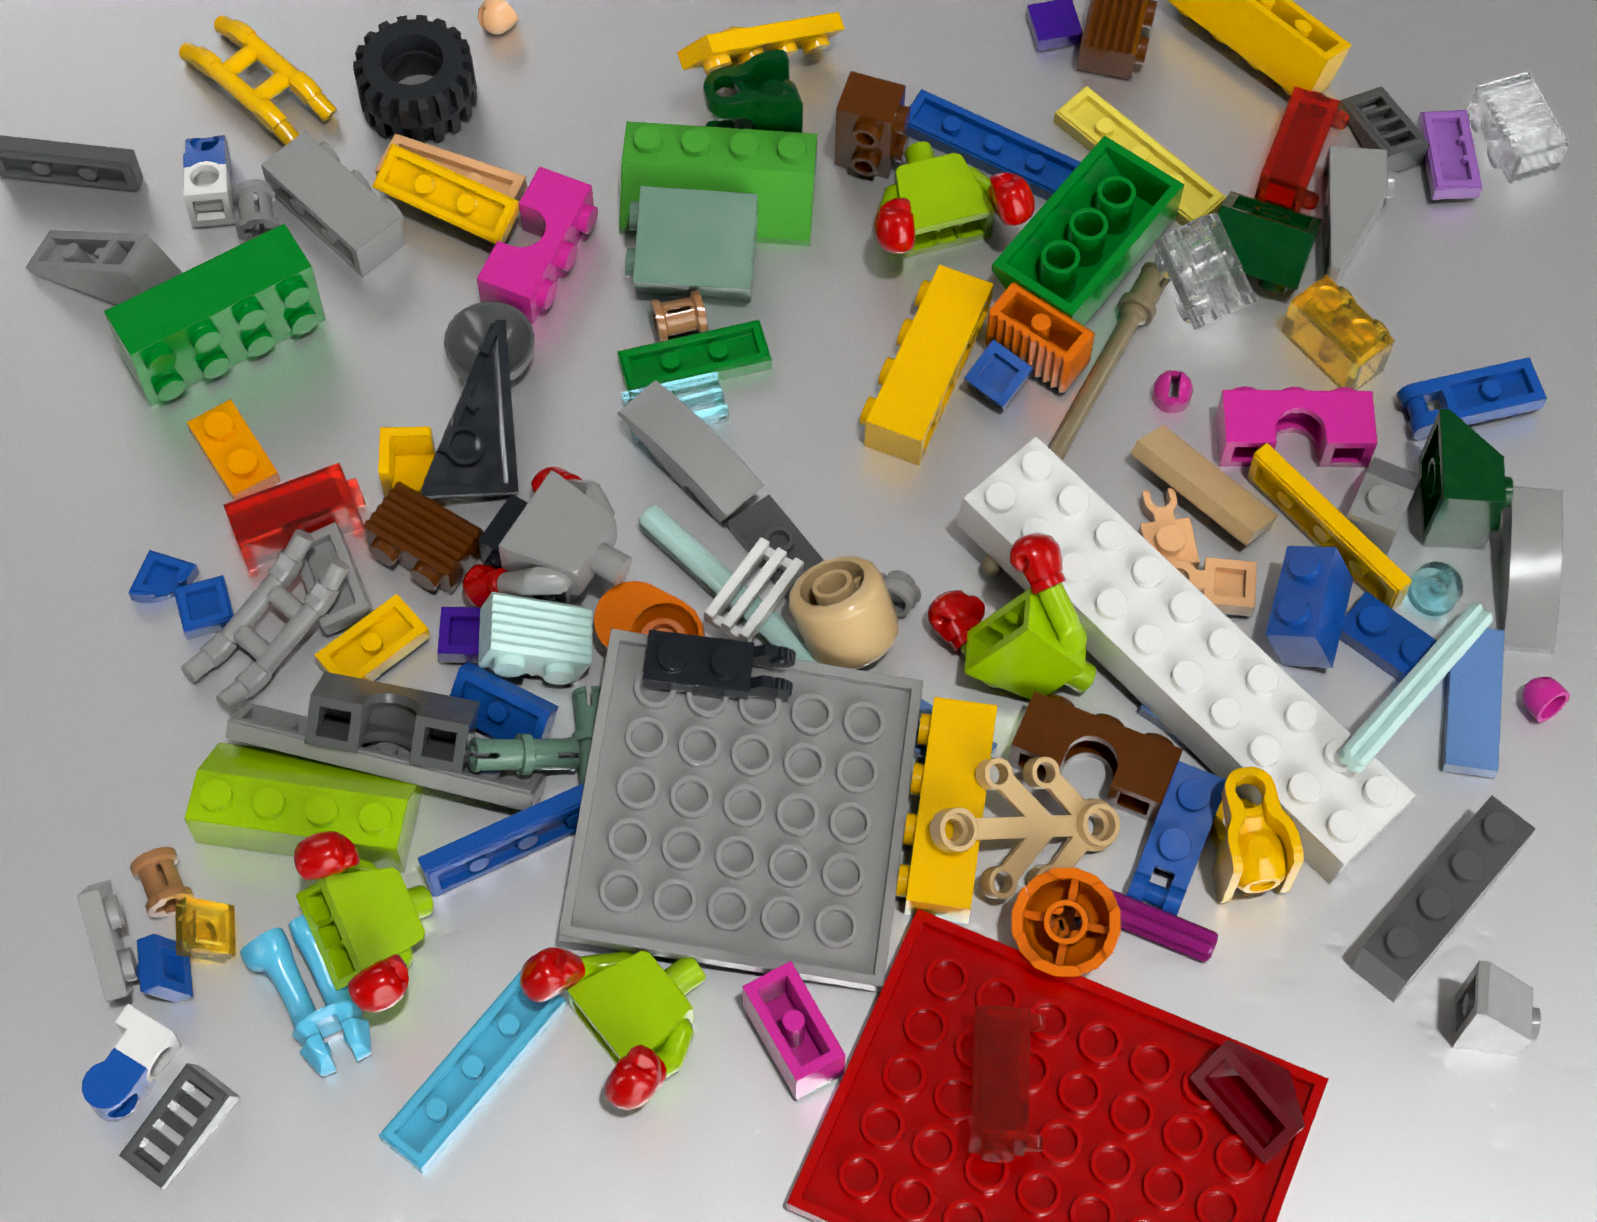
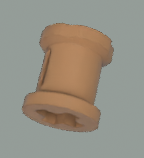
M698 290L691 291L689 297L661 303L658 299L650 300L652 319L659 342L668 340V336L695 330L699 333L708 331L705 308Z
M160 847L147 851L138 856L129 867L133 877L141 880L148 898L145 908L151 918H164L177 914L192 904L195 898L191 888L183 885L176 867L179 857L176 850L171 847Z

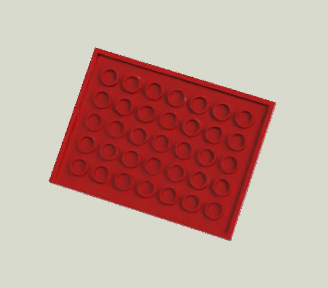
M917 909L787 1201V1209L815 1222H1276L1329 1078L1085 977H1057L1036 969L1020 950ZM1228 1040L1289 1070L1291 1073L1305 1127L1266 1164H1263L1189 1078Z

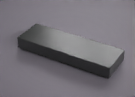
M0 135L1 177L140 191L143 175L133 149Z

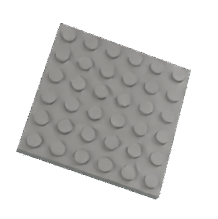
M611 628L558 940L636 953L647 950L654 956L673 959L694 958L697 963L766 974L792 961L803 980L881 992L885 983L923 681L795 659V665L789 668L752 665L751 677L765 675L790 680L793 684L792 696L786 699L748 696V699L650 688L642 686L648 634Z

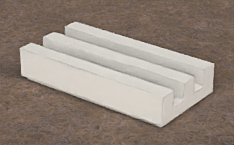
M762 537L704 612V621L738 641L751 642L804 569L803 561L796 557L794 560L787 558V552L779 547L775 551L769 547L770 542ZM762 560H766L767 563L725 618L722 617L723 612ZM778 568L783 570L782 576L744 627L740 628L737 626V622Z

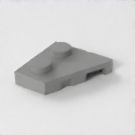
M110 880L89 885L77 895L106 1002L128 996L133 990L132 981L138 979L134 953L131 947H124L120 928L124 926L122 908L117 895H113Z

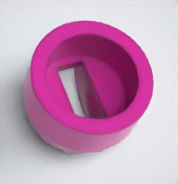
M1166 370L1159 375L1152 390V400L1156 407L1166 413H1179L1189 406L1193 394L1191 379L1184 372L1176 370ZM1170 384L1178 385V397H1169Z
M1539 677L1530 680L1525 684L1522 692L1523 704L1538 722L1547 721L1555 716L1566 705L1570 697V693L1551 677Z

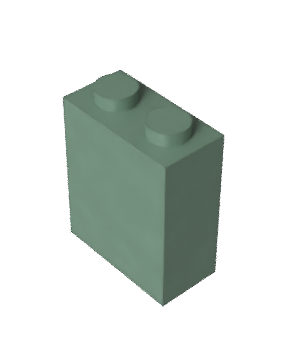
M640 186L639 201L631 200L629 230H637L635 248H627L625 277L633 278V284L637 293L690 296L691 291L698 290L701 297L752 300L759 212L758 195L752 193Z

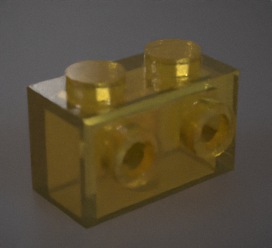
M1328 275L1319 279L1290 301L1281 330L1338 388L1348 387L1356 391L1384 371L1395 342L1386 326L1379 320L1372 319L1356 303L1353 295L1346 288L1338 286Z

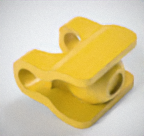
M1250 766L1235 769L1229 774L1221 793L1222 802L1219 805L1210 829L1216 853L1212 872L1213 885L1219 903L1230 902L1236 888L1246 893H1260L1276 888L1279 894L1289 892L1304 861L1299 832L1294 822L1281 807L1277 789L1271 775L1258 767ZM1242 784L1255 786L1262 795V803L1257 806L1245 798H1239L1236 793V787Z

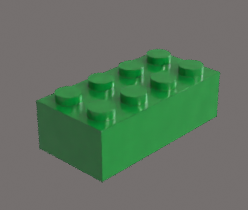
M285 223L104 311L124 364L150 407L161 401L172 400L181 395L185 389L207 378H216L224 374L229 367L251 356H260L268 352L273 345L295 334H304L312 330L318 323L326 320L312 266Z

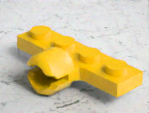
M839 12L747 28L731 26L721 32L703 36L678 51L677 55L683 70L703 67L704 72L708 76L712 71L743 64L753 56L766 51L784 50L787 52L788 57L797 53L798 49H802L804 55L816 53L829 47V38L845 30Z

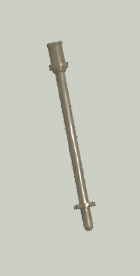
M1156 262L1145 263L1130 292L1124 293L1117 303L1121 318L1048 445V448L1062 461L1137 327L1150 324L1156 315L1155 305L1165 287L1171 281V274H1166L1168 270L1161 264ZM987 554L981 568L985 575L993 577L1000 573L1002 567Z

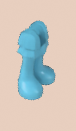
M301 915L290 921L288 927L311 970L326 1004L325 1007L316 1010L299 973L289 940L282 928L270 929L259 935L241 949L240 955L250 971L266 972L274 982L294 1027L292 1036L302 1046L300 1054L318 1074L326 1076L336 1072L337 1069L332 1059V1051L328 1042L325 1043L323 1038L343 1030L345 1042L352 1049L357 1061L371 1054L369 1021L362 1019V1010L351 999L347 986L336 991L305 916Z

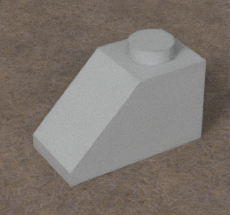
M1374 457L1357 492L1347 519L1387 556L1421 475Z
M1479 960L1455 995L1452 1048L1519 1057L1531 1040L1536 1041L1540 1030L1541 1013L1539 1008L1533 1007V988L1495 964Z

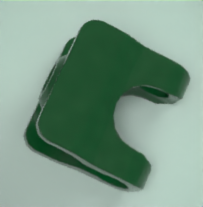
M784 50L766 51L753 56L743 64L712 71L706 77L703 85L706 107L714 114L706 126L802 133L803 103L796 85L789 80L790 61L787 52ZM721 88H732L737 93L730 97H722L716 94V91Z

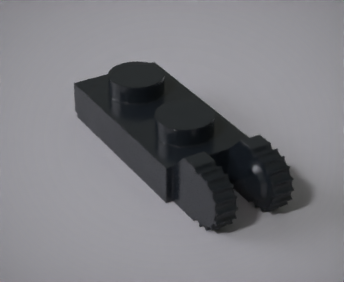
M649 630L642 686L748 699V696L786 699L792 696V682L785 678L765 675L751 677L752 665L789 668L795 665L796 653L788 647L770 644L754 646V642Z

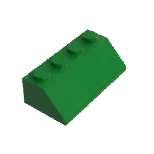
M1104 135L992 263L991 270L1005 290L1011 283L1015 282L1085 326L1177 218L1184 184Z

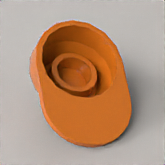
M641 581L624 582L609 589L599 600L594 613L596 634L607 649L611 628L648 634L649 630L705 636L704 626L693 608L665 591Z

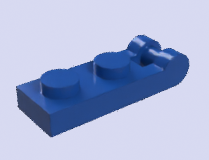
M1530 357L1411 383L1402 387L1396 393L1401 409L1409 413L1411 419L1408 422V427L1415 440L1427 439L1439 409L1429 411L1427 402L1438 400L1441 409H1450L1467 425L1542 409L1547 400Z
M1178 761L1126 896L1177 916L1221 803V793L1227 779ZM1155 868L1174 875L1170 889L1150 882Z

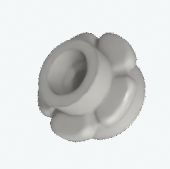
M894 570L887 575L881 573L898 617L906 616L910 609L915 607V602L917 603L921 599L919 587L915 584L914 579L903 571Z

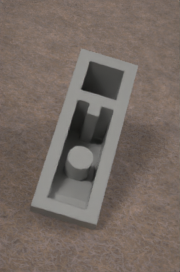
M1329 147L1321 173L1322 289L1324 294H1333L1378 219L1385 198L1393 197L1395 170L1388 169L1387 150Z
M49 230L26 266V269L31 274L116 305L182 273L148 234Z

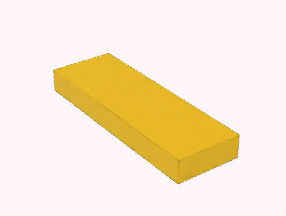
M393 143L372 185L373 188L495 245L497 241L506 242L520 211L518 200Z

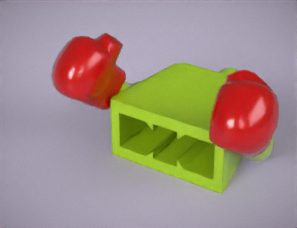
M925 141L916 142L910 145L904 152L907 164L895 169L894 184L884 190L875 218L874 234L878 244L886 252L903 253L904 258L990 238L994 212L1005 225L1017 226L1025 223L1034 213V196L1025 179L1016 174L997 173L989 178L975 167H969L960 154L951 153L935 157L930 143Z
M1037 532L1020 537L1014 542L1010 551V564L1019 573L1025 575L1030 588L985 620H983L985 605L981 599L975 595L969 596L962 590H952L940 594L932 601L928 608V622L932 629L949 645L951 644L956 653L961 651L966 657L965 674L983 681L989 687L1005 689L1028 699L1032 698L1034 691L1047 696L1062 685L1082 693L1091 686L1096 675V667L1085 661L1087 632L1062 582L1066 581V578L1062 572L1063 559L1061 549L1052 536Z
M336 831L315 833L299 842L294 850V863L298 874L306 881L320 879L296 894L299 905L336 991L348 986L351 999L362 1011L381 1012L387 1010L402 999L407 990L409 981L408 968L413 961L411 947L425 938V930L420 918L432 913V896L429 890L422 885L407 889L400 871L394 867L377 869L373 862L360 859L357 848L344 835Z
M548 947L539 951L525 962L521 970L520 986L524 995L537 1003L552 999L561 991L567 990L570 1008L615 1063V1067L606 1081L604 1095L614 1106L630 1110L646 1104L656 1090L664 1083L665 1079L682 1068L694 1036L692 1026L694 1023L693 1007L685 995L705 981L706 976L694 958L678 959L663 970L647 950L636 954L622 951L578 956L569 950Z

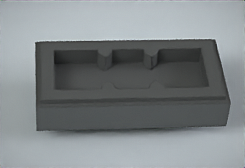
M770 494L728 520L729 530L748 553L762 537L770 542L769 547L775 551L779 547L787 552V558L794 560L796 557L803 561L804 569L801 575L807 569L824 561ZM763 559L759 567L762 569L767 561ZM779 568L770 578L774 585L784 573ZM792 587L789 589V591H788V592L786 593V595L784 596L788 602H789V593H790Z

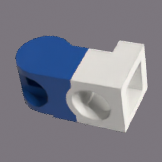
M225 135L209 138H187L185 140V153L183 154V197L192 228L236 224L235 209L232 201L231 159Z
M129 1004L126 1005L115 1021L123 1036L105 1061L93 1065L86 1072L82 1081V1093L85 1100L100 1118L108 1121L122 1120L134 1112L182 1047L173 1031Z

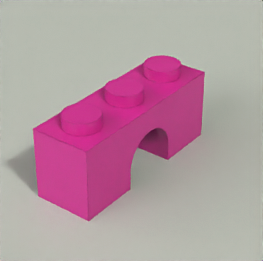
M540 166L521 198L519 208L522 230L537 235L541 239L527 247H514L497 241L477 277L480 302L509 304L520 310L533 325L542 308L547 310L553 303L557 292V281L562 271L568 272L572 268L577 256V244L583 233L589 234L592 231L598 216V208L594 206L592 185Z
M1248 386L1237 387L1232 390H1222L1216 412L1219 467H1250L1254 453L1263 445L1268 443L1275 449L1276 437L1278 435L1298 433L1307 437L1314 444L1317 451L1318 467L1368 468L1377 446L1372 391H1356L1348 387L1336 388L1331 391H1312L1301 387H1289L1283 390H1256Z

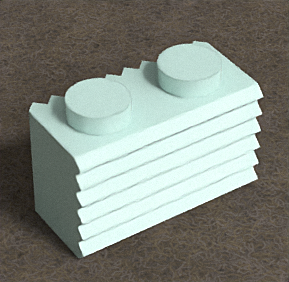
M492 592L480 609L478 666L481 668L489 667L495 674L503 677H517L529 673L531 676L539 675L544 677L546 682L556 685L578 681L591 665L593 658L591 655L593 647L591 645L593 641L592 615L594 610L590 607Z

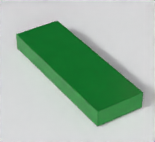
M760 320L617 351L618 363L629 401L633 400L655 380L672 392L772 369V358Z

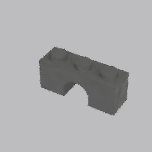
M324 672L310 695L304 743L357 753L359 748L368 742H392L402 745L411 751L409 764L462 774L468 761V756L472 752L468 751V745L471 738L475 737L480 702Z

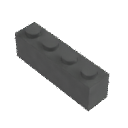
M1491 795L1363 945L1351 969L1394 1003L1518 856L1536 828Z

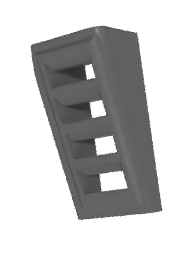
M1382 86L1340 100L1339 107L1362 147L1387 150L1388 169H1393L1396 173L1423 164L1429 144L1421 131ZM1374 103L1378 106L1364 112L1359 109ZM1382 115L1385 118L1384 120L1375 123H1371L1369 121L1370 119ZM1388 128H1391L1392 130L1391 132L1382 135L1379 133V131ZM1398 140L1399 144L1389 145V142Z
M186 1063L119 1156L158 1187L166 1189L226 1118L240 1099V1096L203 1067ZM196 1087L212 1099L207 1108L190 1095ZM180 1105L198 1118L193 1127L175 1114ZM164 1124H167L184 1138L179 1146L159 1131ZM150 1141L170 1156L165 1165L144 1150Z

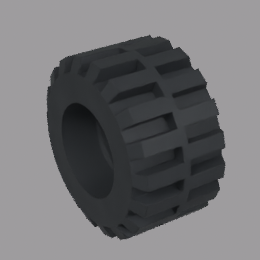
M407 15L396 17L397 22L390 24L388 21L379 24V31L377 33L369 31L364 37L365 45H358L355 52L356 61H353V71L362 112H365L367 122L371 127L377 126L378 133L385 138L391 134H399L425 143V139L433 138L435 142L445 139L444 133L447 131L453 134L461 129L460 120L468 121L472 115L471 106H476L477 102L474 66L467 40L461 38V32L454 26L447 29L446 21L436 18L431 22L428 21L427 15H417L416 19L407 20ZM414 75L433 77L426 82L415 85L399 83L401 80Z

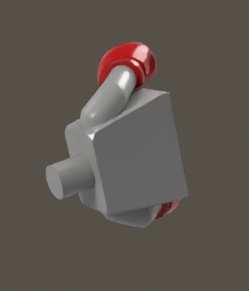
M557 466L546 467L539 471L531 481L534 492L533 497L498 545L502 568L495 569L482 564H477L470 568L463 580V591L466 599L473 606L482 607L492 592L516 596L562 594L563 592L580 595L595 574L619 585L630 570L632 557L613 548L617 541L615 512L601 486L594 481L582 480L579 476Z

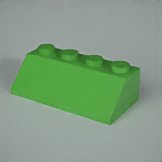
M626 121L621 164L619 233L637 234V230H629V212L631 200L639 201L640 186L757 194L759 212L756 243L810 246L817 170L818 134Z

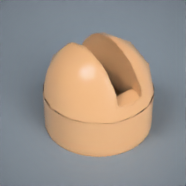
M485 0L478 9L480 26L492 34H503L519 21L517 14L505 0Z

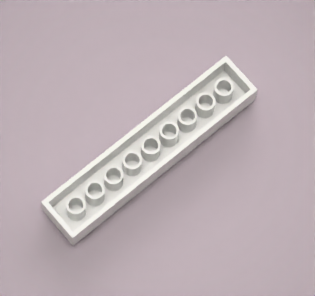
M1037 436L963 498L957 525L1025 591L1030 588L1025 575L1019 573L1010 564V551L1014 542L1020 537L1037 532L1050 535L1056 540L1061 549L1063 559L1062 572L1066 578V581L1062 582L1087 632L1086 650L1143 705L1148 707L1217 776L1227 779L1229 774L1235 769L1250 766L1263 769L1271 775L1277 789L1281 807L1294 822L1299 832L1304 860L1329 884L1389 828L1415 798L1416 795L1375 756L1361 772H1352L1347 765L1340 763L1338 753L1353 735ZM1242 784L1236 787V793L1240 798H1245L1257 806L1262 803V795L1255 786Z

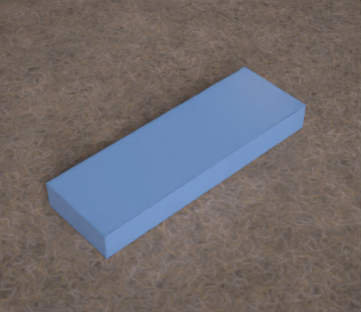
M1487 628L1447 673L1442 771L1495 778L1498 773L1505 630Z

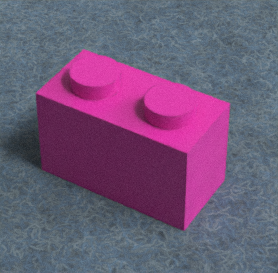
M792 961L742 986L743 1008L795 1100L844 1075L846 1055Z

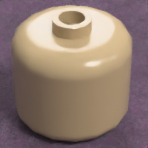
M839 556L824 560L807 569L795 581L789 593L790 613L802 641L813 660L817 663L851 669L865 667L880 659L892 647L899 633L898 614L883 576L872 562L863 558Z

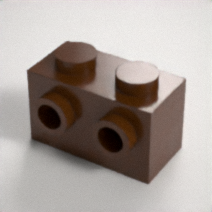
M850 71L836 108L834 165L852 169L864 176L874 175L889 179L894 162H903L905 158L904 152L908 148L909 135H906L905 132L910 120L911 107L905 106L906 85Z

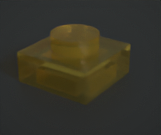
M187 896L175 904L176 955L226 963L236 955L234 905Z

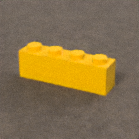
M1168 0L1182 15L1193 19L1209 31L1215 40L1229 46L1245 58L1251 67L1265 73L1281 85L1288 95L1298 98L1304 104L1329 88L1352 46L1292 0Z
M940 264L931 282L923 280L915 299L914 307L918 308L913 320L906 318L900 328L896 342L900 349L895 359L887 357L878 379V385L882 386L877 398L869 396L863 407L859 424L865 426L864 446L920 466L989 314L994 287L993 283Z
M934 697L932 714L921 713L917 744L926 745L927 752L925 764L914 763L910 794L920 796L918 814L907 813L903 845L913 846L911 865L900 864L896 896L906 897L904 915L915 916L917 909H921L947 921L968 924L980 840H976L974 845L966 851H943L934 844L930 835V825L935 814L946 808H965L975 818H983L986 790L976 780V769L981 761L991 758L998 705ZM948 820L945 825V834L947 839H951L954 827Z

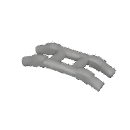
M296 529L285 550L280 552L276 562L268 570L270 573L220 632L217 631L211 640L200 648V652L181 666L185 676L190 681L196 682L210 669L217 668L228 659L238 647L237 644L252 655L256 661H252L235 678V681L216 696L220 706L227 712H231L245 699L252 698L273 677L271 674L321 615L324 616L340 592L339 587L349 570V566L336 558H331L320 580H316L312 590L305 597L304 603L284 588L285 586L288 587L298 575L305 562L303 558L314 540L309 533L303 530ZM270 604L290 619L271 643L267 642L251 628Z

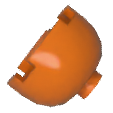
M1052 868L1045 873L1035 876L1020 890L1012 909V935L1017 942L1020 952L1036 969L1057 977H1079L1098 969L1114 953L1121 935V910L1114 893L1097 876L1079 868ZM1076 917L1079 918V920H1080V926H1079V927H1077V924H1076V919H1075ZM1060 920H1063L1064 930L1061 929Z

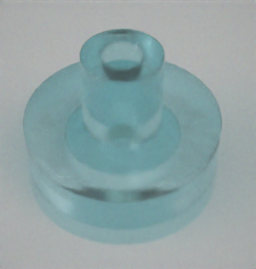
M1434 561L1422 565L1410 578L1412 580L1411 585L1407 591L1411 604L1419 612L1428 616H1442L1450 612L1461 599L1463 582L1459 573L1452 566Z

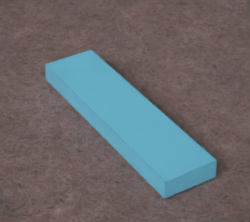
M520 971L378 1135L380 1140L420 1173L424 1174L567 1006L565 998L558 994L554 998L542 1003L531 1001L524 995L520 986Z

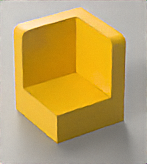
M380 427L378 473L384 497L388 496L389 491L394 488L395 483L398 481L417 492L420 491L436 453L430 427Z

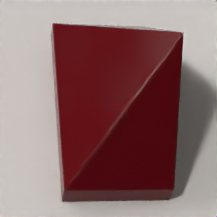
M1230 1040L1224 1042L1189 1077L1263 1164L1269 1162L1305 1127L1290 1071Z

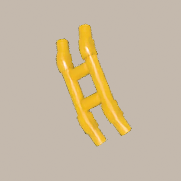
M225 15L215 19L214 29L216 32L228 37L231 42L241 48L223 63L212 51L204 47H198L190 42L182 44L179 49L181 59L192 64L195 69L204 73L208 78L216 81L249 109L256 119L271 134L274 133L284 146L300 135L287 121V117L271 102L273 98L287 87H290L291 91L306 106L309 105L323 122L331 118L337 111V108L322 93V89L305 72L299 71L262 40L255 30L240 20H233ZM258 60L274 74L257 88L253 89L238 75Z

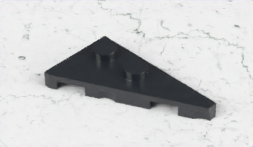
M495 320L488 328L419 493L429 499L510 496V494L516 496L519 492L506 320Z

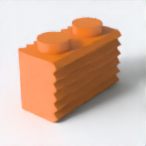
M1013 282L989 309L985 343L986 347H988L994 339L1033 368L1034 377H1041L1042 383L1049 382L1050 388L1057 387L1058 392L1062 393L1068 390L1089 364L1096 333Z

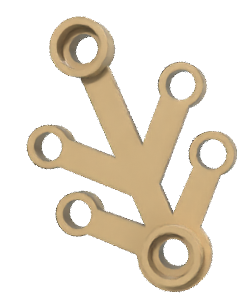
M1035 757L1028 760L1023 768V778L1026 784L1033 789H1046L1068 815L1052 816L1013 775V769L1007 760L1003 758H989L981 761L977 766L976 780L978 784L988 791L997 790L1021 817L975 818L965 808H946L937 812L931 821L930 835L934 844L939 849L947 852L966 851L974 845L976 840L1022 838L1000 866L989 867L982 873L980 887L982 892L989 898L1006 899L1011 897L1017 889L1019 878L1052 837H1068V839L1049 864H1039L1030 870L1027 883L1035 876L1052 868H1074L1086 851L1097 852L1106 849L1119 834L1120 820L1114 808L1106 801L1098 798L1084 799L1060 774L1057 762L1050 757ZM1040 764L1046 770V778L1043 782L1037 777V768ZM993 765L999 770V779L996 783L992 782L989 775ZM1090 816L1095 824L1091 834L1088 829V819ZM948 820L954 827L951 839H947L945 834V825ZM998 873L1001 874L1004 880V885L1000 892L994 886V878Z

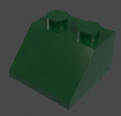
M1231 191L1221 205L1204 261L1214 264L1212 270L1224 276L1240 278L1241 273L1259 278L1260 286L1275 292L1286 293L1288 288L1297 290L1322 219Z
M1439 409L1419 456L1422 543L1425 547L1483 550L1492 531L1499 530L1501 513L1504 507L1509 508L1511 506L1513 480L1512 477L1505 476L1504 456L1453 411L1450 409Z

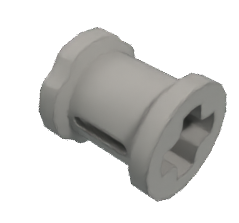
M257 179L246 180L237 184L232 190V200L238 207L240 216L236 226L238 238L246 242L280 225L279 220L274 217L272 203L276 198L275 189L269 182ZM253 194L258 195V200H254ZM257 223H258V225H259V229H258V230H256V229L254 228V224H257Z

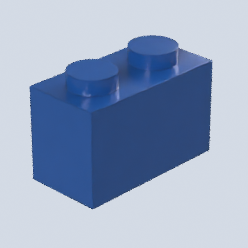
M1287 546L1265 634L1283 666L1333 668L1353 583V577L1337 547Z

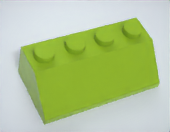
M219 742L197 769L184 820L196 843L294 857V850L298 843L305 838L322 831H336L347 837L355 845L360 859L373 862L377 869L394 867L398 871L405 873L424 786L272 749Z

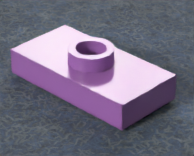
M1467 110L1420 112L1417 125L1429 144L1424 161L1432 200L1479 198L1483 187Z

